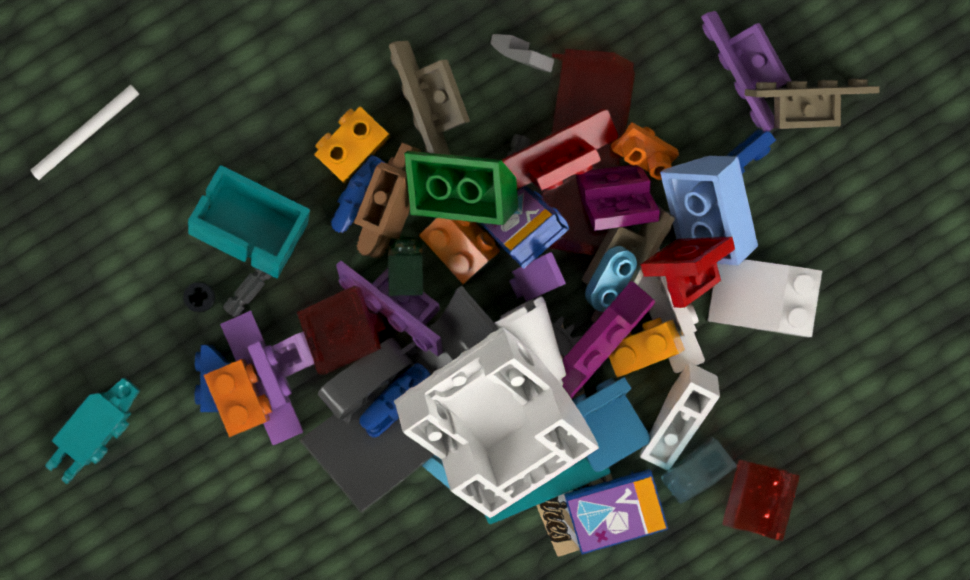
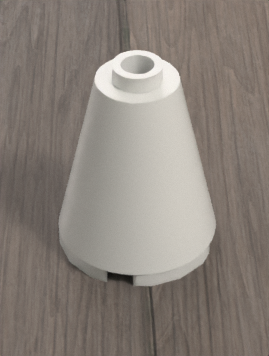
M540 295L535 300L531 299L501 315V319L494 324L499 329L504 327L527 346L545 364L559 383L563 385L561 379L566 376V372L543 297Z

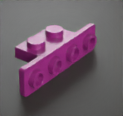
M631 281L562 359L566 376L561 379L563 382L562 387L571 399L655 304V300L635 282Z

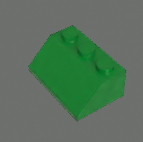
M406 151L404 153L411 215L504 225L519 208L516 176L502 160Z

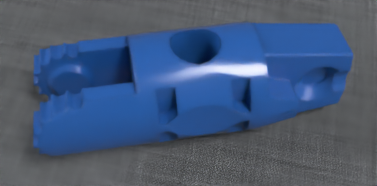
M371 155L359 170L352 175L347 188L337 199L340 205L334 213V218L330 221L335 232L343 233L354 222L375 168L380 162H384L376 156Z
M416 363L400 375L360 416L359 423L366 429L370 437L376 438L399 419L394 400L403 395L409 388L415 387L431 376V373L423 365Z

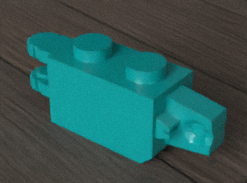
M122 378L108 392L90 394L53 438L52 442L59 448L49 459L45 467L52 471L60 465L63 458L68 454L75 462L64 472L61 480L69 484L83 466L89 465L91 462L97 464L107 453L108 448L105 445L112 436L117 439L129 426L130 423L126 419L131 415V412L128 410L140 389L128 379Z

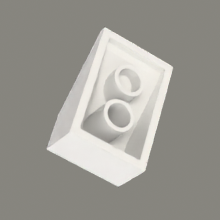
M744 260L738 266L717 264L721 281L712 288L707 321L795 336L812 337L822 271L752 260Z

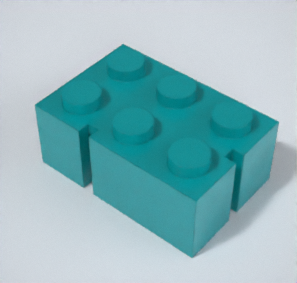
M220 165L206 188V196L202 195L188 219V234L243 262L249 257L251 258V266L278 279L308 225L310 209Z

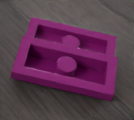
M638 165L591 170L584 174L576 175L581 198L594 231L659 221L660 210L650 194V180L643 168Z

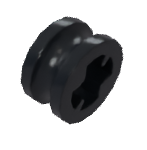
M196 282L186 288L183 300L190 310L205 312L213 306L215 293L209 285ZM197 288H203L201 292H207L208 299L203 300V306L197 307L198 302L192 303L191 296L196 294Z

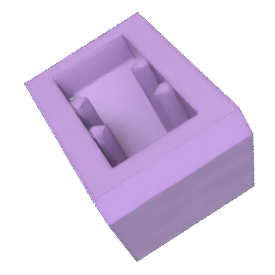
M313 329L295 334L272 346L278 359L275 367L280 377L283 375L287 377L325 360Z

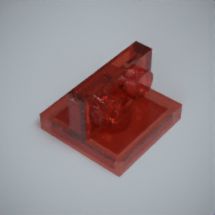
M354 285L297 312L317 373L320 375H325L382 349L376 334L386 329L382 316L368 311L362 291L358 286Z
M739 459L722 525L783 541L800 475L790 473L784 469Z

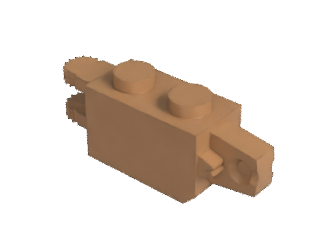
M401 143L395 158L391 157L388 164L380 162L376 166L354 221L355 224L363 227L358 238V245H356L361 255L381 258L385 253V249L388 248L391 238L399 239L410 211L404 153L406 151L421 152L420 149Z

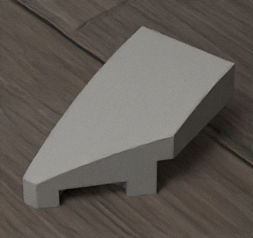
M492 34L491 45L504 56L541 71H552L554 59L528 50L529 42L512 35Z

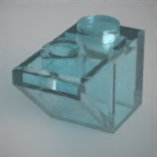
M711 437L663 474L660 479L677 501L682 504L710 488L736 468L737 465L718 440Z

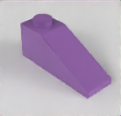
M552 252L532 261L524 269L520 267L512 271L515 278L509 280L517 299L523 296L526 302L566 284Z

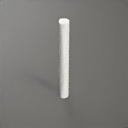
M130 84L30 170L32 174L40 180L139 95L138 91Z

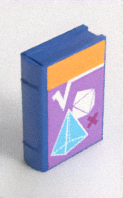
M523 186L517 191L519 208L504 225L481 223L491 234L492 238L523 269L569 230L567 221L561 213L544 201L538 192L533 191L527 186Z
M650 469L637 473L631 472L630 475L585 488L580 487L578 490L564 493L581 554L668 530Z

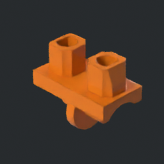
M633 122L628 126L625 133L611 144L612 151L624 157V161L633 166L638 165L657 180H662L660 172L672 167L671 163L679 156L678 149L656 137L654 130L649 127L641 128Z

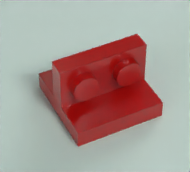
M733 237L676 239L640 264L643 277L665 276L673 307L685 308L721 281L717 262L735 250Z

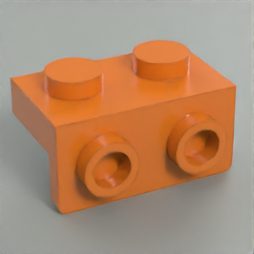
M436 218L419 235L462 284L467 282L500 252L492 236L484 232L475 222Z
M240 359L204 375L229 437L270 421L268 414L272 412V408L266 394H259L255 383L260 380L253 363L247 364L245 359Z

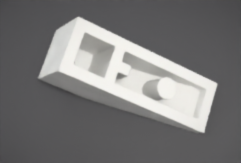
M688 362L672 386L649 433L650 442L642 448L640 458L665 470H670L720 397L718 377Z

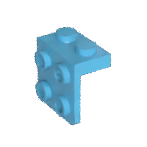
M625 377L617 382L610 378L596 387L598 391L596 394L589 398L582 394L572 400L588 424L599 446V449L586 456L587 461L595 472L603 471L650 442L649 433L625 396L631 390Z

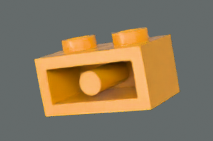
M359 107L356 111L352 108L349 109L338 121L341 125L333 135L329 132L326 133L315 145L318 151L314 155L345 185L365 161L390 139L389 133L362 107Z
M661 317L642 324L643 331L633 335L631 331L608 356L617 378L675 356L685 350L673 319L662 322Z

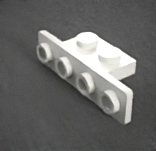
M665 276L642 277L638 286L655 300V304L649 310L652 320L661 317L662 322L673 319L685 348L681 353L668 358L673 372H682L688 362L694 365L703 363L705 359L694 334L697 331L694 324L698 323L699 320L692 304L685 308H674Z

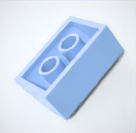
M709 155L664 169L660 172L670 214L675 217L673 226L677 239L733 237L735 250L717 262V264L738 266L758 247L738 157Z

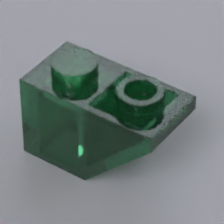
M397 237L396 242L389 243V296L423 295V242L416 241L415 237Z

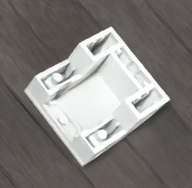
M504 327L490 333L487 338L469 350L462 352L459 357L443 368L434 371L431 376L415 387L409 388L403 395L394 400L403 433L442 459L450 491L489 518L599 449L598 443L588 424L556 377L527 346Z

